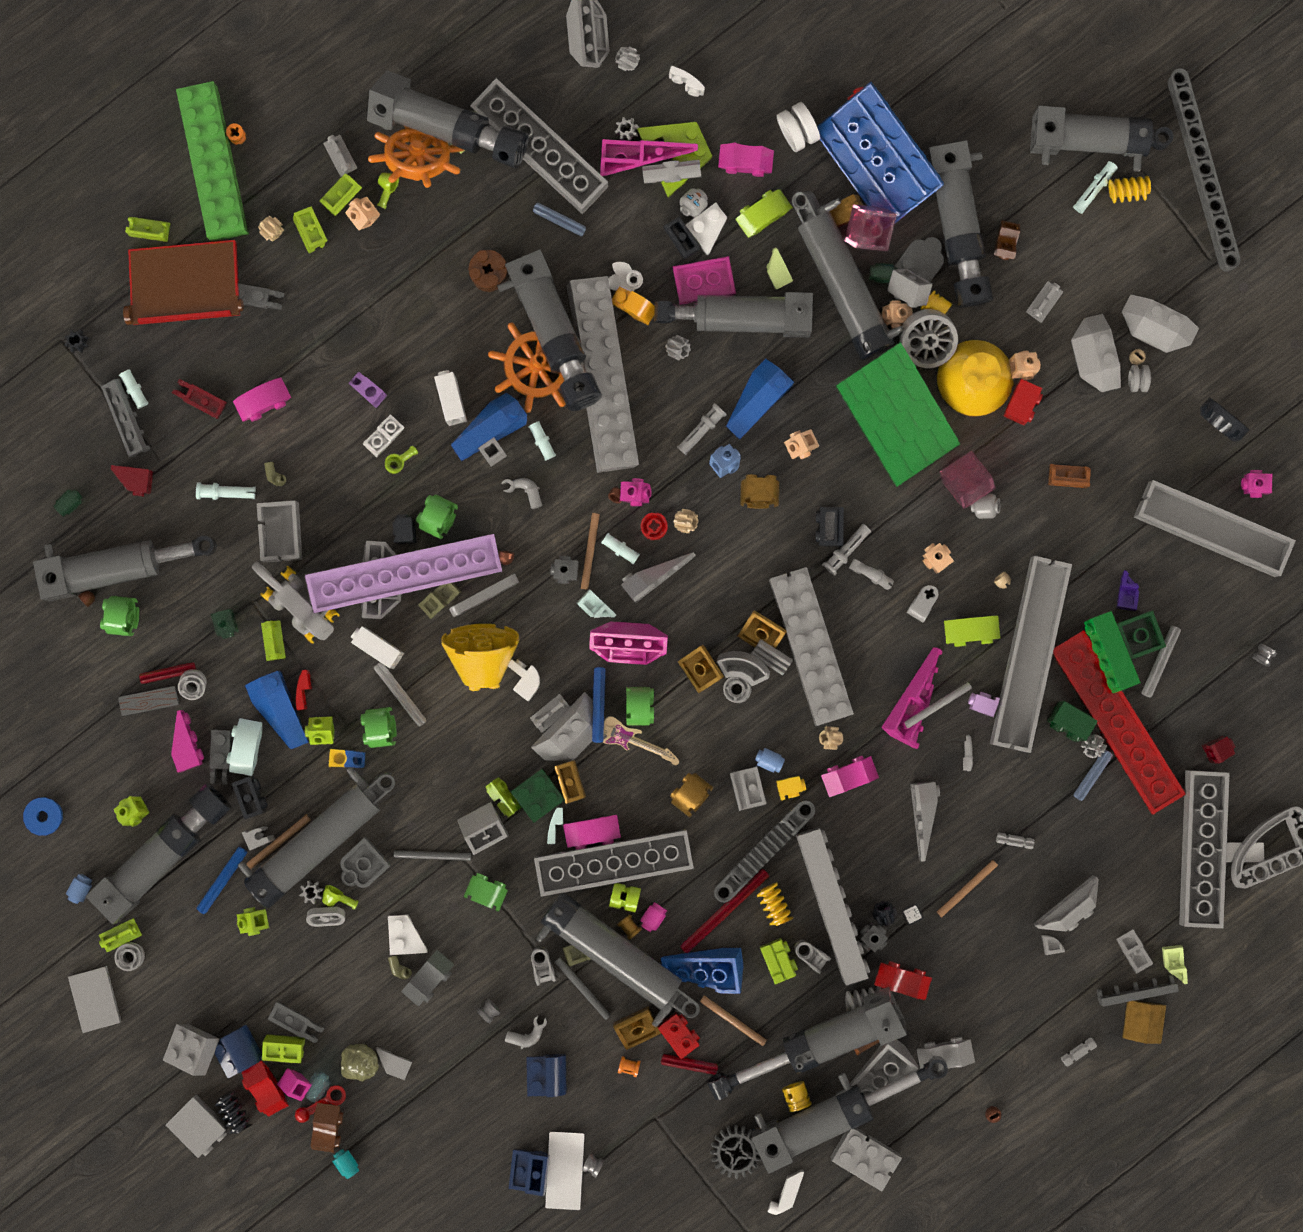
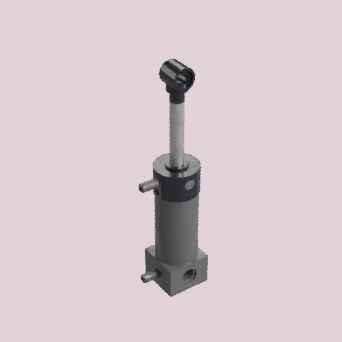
M887 987L864 997V1005L784 1037L783 1044L786 1052L730 1076L723 1073L715 1074L707 1080V1084L715 1100H721L732 1093L734 1086L791 1063L797 1074H801L876 1040H879L882 1046L906 1036L905 1018L890 988Z
M934 1056L927 1063L923 1064V1068L867 1095L861 1091L858 1084L851 1086L846 1074L841 1073L838 1075V1078L844 1089L823 1102L779 1123L777 1118L765 1123L762 1114H756L754 1118L759 1127L752 1130L751 1139L768 1174L793 1163L794 1156L848 1130H853L874 1120L871 1105L928 1078L933 1080L945 1077L948 1072L945 1059L941 1056ZM940 1063L943 1065L941 1071L936 1072L932 1069L933 1065ZM775 1144L777 1147L771 1148L768 1145Z

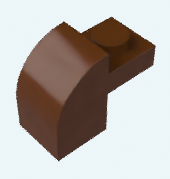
M1001 220L994 247L995 256L1004 260L1015 259L1020 224Z

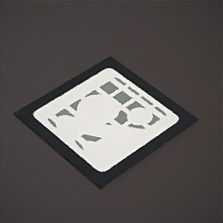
M917 903L902 910L909 926L924 919Z

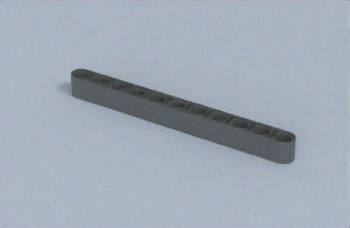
M1176 69L1167 81L1219 267L1225 272H1230L1240 264L1239 251L1189 75L1184 69ZM1174 76H1179L1182 83L1176 82ZM1179 94L1185 95L1187 101H1182ZM1184 113H1190L1192 115V119H1187ZM1190 130L1197 133V138L1190 135ZM1196 148L1202 151V156H1198L1195 153ZM1200 167H1205L1208 173L1203 174L1200 171ZM1205 185H1210L1213 192L1206 191ZM1211 203H1215L1218 206L1217 211L1211 209ZM1215 222H1221L1223 229L1217 228ZM1221 239L1228 242V247L1221 245ZM1227 257L1233 260V266L1226 263Z

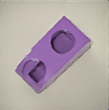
M360 372L349 382L375 408L387 396Z

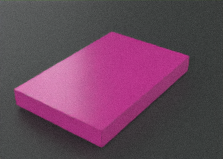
M729 256L673 266L680 305L697 302L698 295H736Z

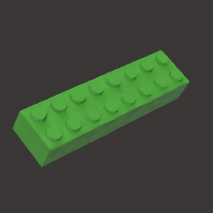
M212 81L176 89L207 238L214 242L247 235L248 229L230 143L226 135V124L218 87Z

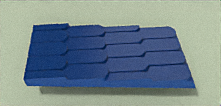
M872 82L868 83L817 126L820 141L885 231L944 184L940 175L927 160L925 154L906 131L904 125Z

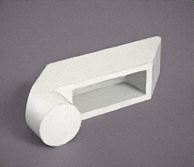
M803 1169L787 1176L779 1202H770L768 1207L769 1213L777 1215L793 1207L804 1174Z

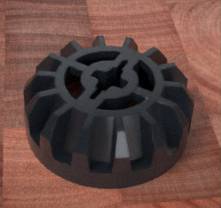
M1211 397L1200 407V415L1233 442L1241 440L1250 430Z

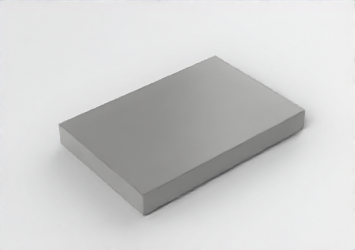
M107 966L68 977L83 1033L121 1023Z

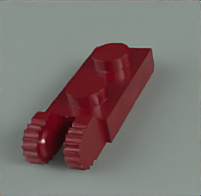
M181 379L178 380L177 383L182 387L188 388L189 391L184 395L182 392L173 389L172 394L206 414L219 419L227 404L225 401L193 384L190 385Z

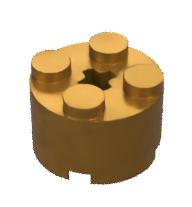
M746 475V479L741 481V506H744L745 503L747 508L767 509L770 504H774V507L779 506V481L776 480V476L766 475L765 478H757V475Z
M688 773L682 781L683 786L680 789L676 788L670 796L673 799L671 803L688 817L692 816L690 813L692 810L696 812L709 796L707 790H713V786L696 773Z

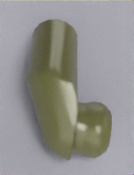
M274 462L264 463L267 480L276 486H283L286 483V477L275 472Z
M397 955L388 957L391 972L394 976L403 980L411 977V969L400 965Z

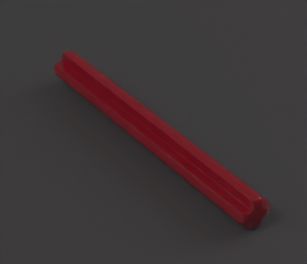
M761 869L730 901L726 902L680 946L685 953H689L769 877V874L764 869Z

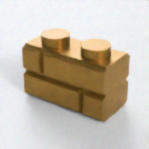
M575 760L556 765L555 770L557 775H559L558 780L565 802L570 803L585 798L586 795Z

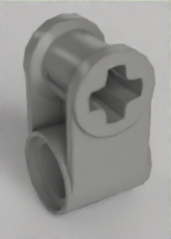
M932 585L923 587L906 613L923 623L938 598L937 588ZM930 589H932V594L934 595L933 598H925V590L929 591Z
M799 940L794 945V951L797 956L819 974L822 972L821 969L825 963L831 960L827 954L806 940ZM807 945L808 952L800 954L799 947Z
M542 946L536 947L532 951L531 962L537 986L551 980L555 982V972L547 949ZM537 952H542L545 955V959L538 961L534 955Z

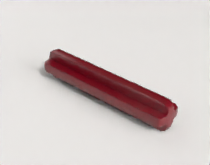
M194 662L145 672L139 674V679L142 684L181 676L187 670H196V665Z
M663 1054L661 1058V1064L665 1066L713 1075L718 1070V1065L715 1063L688 1058L680 1059L678 1056Z

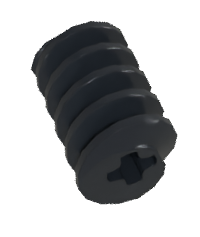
M236 1090L218 1098L219 1101L215 1104V1107L222 1106L218 1113H225L222 1120H229L225 1127H232L229 1134H237L253 1125L247 1124L250 1120L249 1117L243 1118L246 1110L239 1111L243 1106L242 1103L236 1104L239 1096L232 1097Z

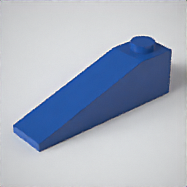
M765 359L752 372L726 427L740 440L793 386L794 382L780 368Z
M505 393L491 401L451 446L462 461L480 451L478 448L493 437L498 441L527 424V414L515 398Z
M281 671L273 672L245 685L252 704L290 749L309 743Z
M719 948L663 956L661 958L662 965L682 979V982L696 983L699 987H709L715 989V992L741 993L743 976L741 948Z

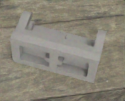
M263 826L242 832L249 851L276 840L274 835L263 838L264 834L261 832L267 830L268 827Z

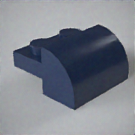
M247 1025L220 1038L214 1052L227 1078L250 1068L262 1060V1053Z
M566 1054L527 1056V1096L557 1097L567 1094Z
M514 1149L509 1189L544 1196L550 1155L541 1151L533 1152Z

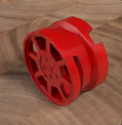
M649 513L642 519L641 531L647 539L659 540L667 532L668 524L663 515Z

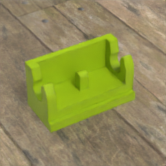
M345 173L319 202L336 216L362 187Z
M312 206L294 213L293 221L308 253L314 252L315 248L319 246L323 248L327 239Z
M128 217L130 225L126 227L125 232L130 237L168 242L169 222Z
M266 1035L263 1041L262 1060L301 1063L304 1055L303 1046L305 1038Z

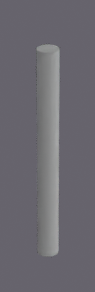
M967 682L904 722L906 727L910 728L972 689L971 685Z

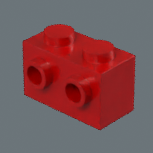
M1020 379L1003 416L1022 425L1031 422L1035 414L1032 410L1035 404L1039 405L1043 396L1040 393L1042 388Z
M675 1012L660 1023L658 1029L680 1059H682L700 1045L698 1041L700 1037L694 1029L690 1031L687 1027L688 1021L683 1014L678 1015Z

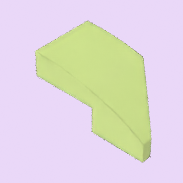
M776 247L773 248L771 259L766 268L768 269L767 273L771 282L777 290L792 282L793 279Z
M1182 945L1162 947L1164 967L1184 984H1188Z

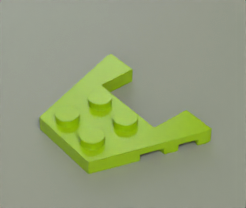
M697 122L637 129L642 141L663 139L664 142L698 144V151L673 157V161L699 160L701 169L712 159V154ZM681 179V181L671 183L662 181L661 184L667 197L673 195L688 179Z

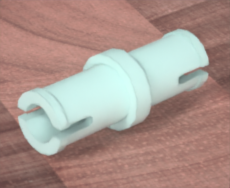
M126 370L119 374L127 388V394L131 395L137 409L146 406L148 401L141 391V385L137 384L131 370Z
M540 421L528 426L536 440L535 444L539 446L545 461L555 457L556 454L548 441L550 438L545 435Z
M609 533L602 541V544L616 552L617 556L621 555L632 564L640 555L626 546L624 541L620 542Z

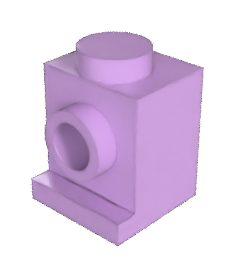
M980 692V695L971 693L968 704H971L969 709L994 717L1000 698L994 697L992 700L989 694Z

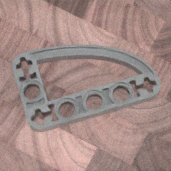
M1289 807L1276 813L1257 826L1244 839L1237 849L1231 865L1232 882L1237 888L1251 887L1303 864V855H1301L1303 853V839L1298 836V830L1303 828V810L1300 807ZM1294 812H1297V816L1295 818H1292L1291 815H1293ZM1286 820L1296 847L1242 869L1246 855L1255 842L1272 827ZM1291 853L1296 856V861L1293 864L1288 860V856ZM1274 860H1277L1280 864L1277 871L1272 868ZM1258 867L1263 870L1261 878L1255 875V870ZM1241 876L1251 877L1244 880L1243 883H1240L1239 881L1242 878Z

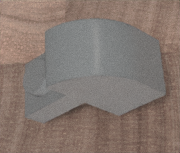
M494 437L478 448L491 467L507 456Z

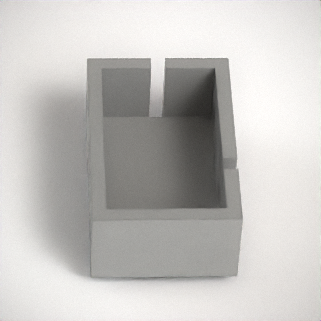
M299 502L257 503L258 521L265 522V525L258 524L260 561L303 560Z
M858 1128L846 1131L830 1156L832 1162L880 1191H883L891 1178L889 1172L894 1173L902 1159L898 1152L870 1135L866 1136L865 1132Z

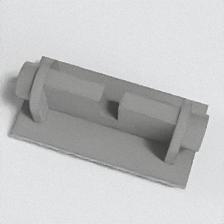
M334 135L327 138L328 141L323 144L340 177L357 169L341 135L336 137Z
M1047 281L1026 313L1042 323L1063 293L1059 289L1060 286Z
M559 694L530 717V719L542 733L554 724L570 706Z

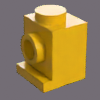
M800 776L776 781L780 800H785V795H788V798L800 796L799 792L806 790L804 779L800 780Z

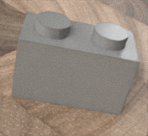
M907 268L896 269L892 272L887 291L893 294L896 299L905 301L909 307L917 308L918 306L927 305L932 283Z

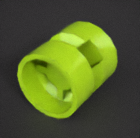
M614 883L609 907L617 909L624 907L626 911L635 913L641 888L633 886L626 888L625 884ZM621 894H627L625 901L620 899Z

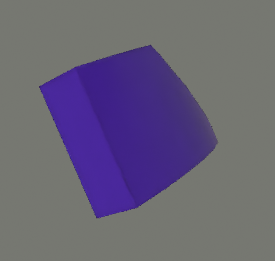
M1127 571L1122 573L1116 608L1135 612L1138 605L1139 586L1132 581Z

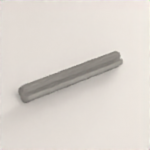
M1176 626L1170 627L1164 640L1166 647L1160 649L1144 685L1142 694L1146 697H1152L1181 632V629Z
M381 662L375 665L374 670L417 726L420 727L425 724L426 718L386 666Z

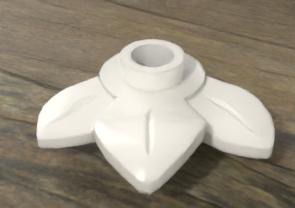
M615 262L612 264L615 274L608 278L611 290L617 291L620 286L630 292H634L635 289L642 285L643 277L641 273L632 270L629 264L625 262ZM636 277L637 282L631 283L630 278Z

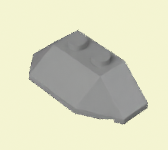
M571 0L566 15L570 54L581 66L598 68L610 52L606 13L597 0Z
M1130 295L1122 310L1131 335L1165 353L1190 346L1199 329L1187 316L1152 299Z
M1103 314L1084 318L1071 339L1080 378L1097 388L1100 392L1121 388L1120 363L1110 326Z
M366 541L363 562L391 557L396 554L386 542ZM401 594L361 603L362 618L382 619L401 601Z
M584 692L531 748L544 760H574L592 742L593 700Z
M1092 875L1034 923L1035 927L1057 931H1072L1079 925L1078 921L1082 918L1086 919L1094 913L1093 909L1096 907L1099 879Z

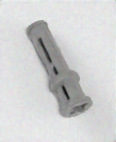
M715 403L712 405L713 408L705 416L701 417V422L677 446L685 455L709 429H714L716 427L715 424L722 417L726 416V413Z
M862 524L839 550H835L833 552L834 555L822 564L824 568L835 576L837 574L836 571L843 563L846 564L848 562L847 557L871 533V530Z

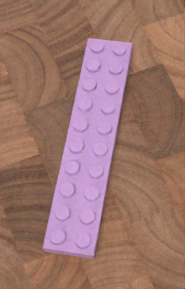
M494 534L308 574L305 575L313 612L317 613L502 572L495 537Z

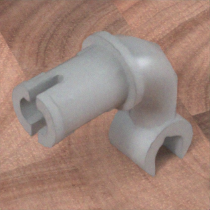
M527 478L505 479L501 483H509L511 485L508 490H503L507 493L513 492L515 488L524 489L528 495L531 509L542 507L538 492L540 488L532 480Z
M853 559L849 569L854 570L858 574H864L874 584H879L886 590L892 587L888 583L893 585V579L886 576L882 570L869 567L856 559Z
M536 1016L533 1022L534 1029L529 1035L508 1031L505 1042L521 1046V1049L535 1045L547 1024L546 1018L543 1024L538 1025V1016Z

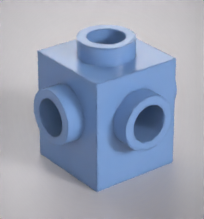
M728 444L715 450L710 457L709 464L718 476L722 478L726 474H732L738 470L741 456L737 449H733Z

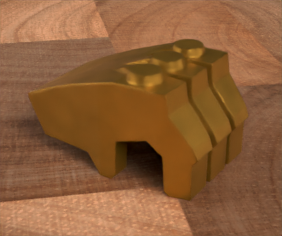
M854 194L841 200V204L830 211L837 227L851 224L854 220L865 216L867 213L859 196Z

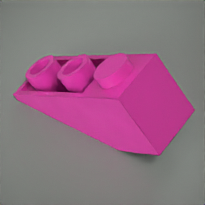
M184 710L177 711L171 753L178 773L202 765V760L204 759L202 750L198 749L196 745L198 741L197 736L190 729V717Z

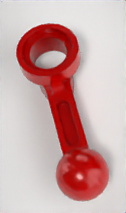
M339 1085L331 1086L325 1097L307 1108H298L295 1112L296 1120L300 1123L308 1121L310 1115L315 1112L317 1103L342 1104L346 1098L344 1088ZM335 1089L340 1090L342 1093V1097L339 1100L331 1098V1092Z

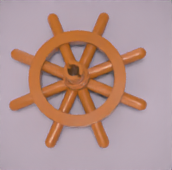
M404 126L405 129L395 132L390 137L380 132L374 135L377 140L386 143L384 154L371 155L368 157V161L370 163L385 161L388 168L393 172L388 178L391 183H394L401 176L416 181L422 180L424 186L429 188L431 186L430 178L441 174L444 170L453 174L460 173L459 167L449 163L450 153L464 150L449 145L448 142ZM396 148L402 150L400 152H394ZM442 154V155L440 156V158H436V157L432 156V155Z
M509 323L508 329L515 340L509 346L506 354L495 351L488 353L489 358L504 361V371L507 377L505 381L495 387V391L500 393L512 385L515 390L526 395L524 405L526 413L531 412L534 397H545L551 394L558 405L564 407L566 403L558 391L560 385L564 382L563 375L558 373L559 377L553 383L546 371H550L549 364L542 352V347L535 332L521 335L515 324ZM538 341L535 355L527 342ZM521 347L528 359L514 356L516 350ZM513 363L527 367L515 374ZM531 373L529 386H526L520 380ZM538 375L547 387L536 388Z

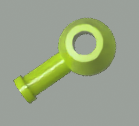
M381 173L378 179V184L384 191L377 206L384 209L387 207L386 204L390 194L396 190L399 183V178L394 183L389 182L388 178L392 173Z
M411 446L410 449L401 455L390 454L385 459L386 470L391 474L399 473L404 467V462L413 455L418 454L416 448ZM395 465L397 468L393 469L390 466Z
M326 885L323 891L322 902L330 907H333L340 901L355 910L359 902L343 895L342 891L331 885Z

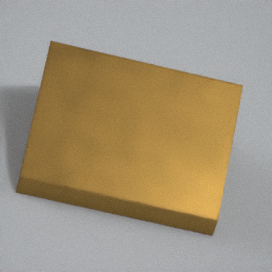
M754 610L737 637L753 647H756L759 641L763 640L776 648L787 631Z
M701 645L678 661L698 693L724 677L704 645Z
M1136 1000L1127 1002L1122 1038L1145 1044H1161L1166 1005Z
M648 1006L613 1023V1028L626 1050L661 1034L658 1026L652 1025L654 1017Z

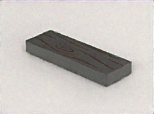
M176 686L118 697L122 716L180 705Z

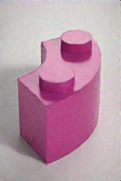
M737 143L721 144L718 167L726 169V173L729 174L743 172L752 173L756 177H763L766 173H772L774 150L764 146H747Z
M280 377L249 390L236 398L233 403L242 421L251 420L253 422L260 419L263 413L273 408L278 410L286 406L285 402L291 396Z
M862 755L852 759L853 763L840 768L838 765L828 768V773L821 775L829 797L878 779L879 776L871 756L863 758Z
M617 815L563 825L567 847L575 846L576 850L587 848V844L602 842L603 845L614 843L613 839L621 838Z

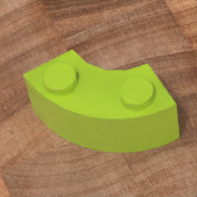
M780 189L774 192L769 190L762 195L763 199L751 207L747 205L740 210L741 215L736 218V221L748 238L760 233L764 228L783 217L793 208Z
M998 616L944 621L946 644L954 643V647L966 646V642L972 641L990 644L993 643V639H1000Z

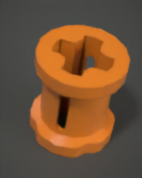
M233 123L227 127L226 135L233 144L237 145L245 142L246 133L240 125ZM233 133H239V136H235Z
M622 1056L618 1073L621 1074L623 1072L637 1077L641 1061L635 1062Z

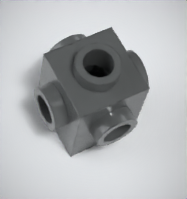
M559 556V559H555V564L551 563L550 575H554V579L558 580V583L569 584V580L577 581L579 562L571 560V557ZM563 567L568 568L566 573L561 572Z
M873 923L867 924L860 931L861 945L868 952L870 949L874 952L877 950L881 951L887 945L886 940L888 938L885 936L887 931L879 924L877 926ZM873 935L878 937L875 942L871 941Z

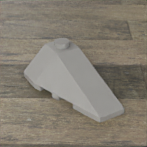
M693 552L642 570L634 575L629 573L622 579L624 583L621 586L636 604L696 555Z
M934 781L910 784L920 861L926 860L938 802L937 797L940 796L939 785H936Z
M896 1039L885 1045H880L850 1084L851 1086L858 1084L861 1091L867 1095L917 1071L919 1066L906 1046Z

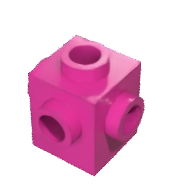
M1250 470V473L1244 475L1241 481V488L1244 489V494H1250V498H1262V495L1271 494L1272 474H1262V470Z
M633 478L632 482H621L620 501L630 503V506H642V503H649V498L651 497L650 484L644 483V479Z

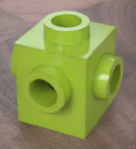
M309 718L308 726H305V736L309 737L310 745L333 744L335 731L333 718Z
M135 796L121 800L119 805L113 809L117 815L118 822L122 826L134 827L142 822L141 819L150 813L142 798Z
M255 907L243 909L244 913L237 914V925L240 934L248 933V936L260 934L259 930L269 928L266 909L255 910Z

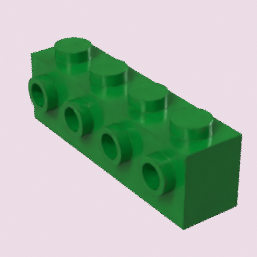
M1112 611L1085 621V631L1090 636L1093 651L1098 656L1100 668L1107 678V685L1112 693L1139 684L1140 680Z

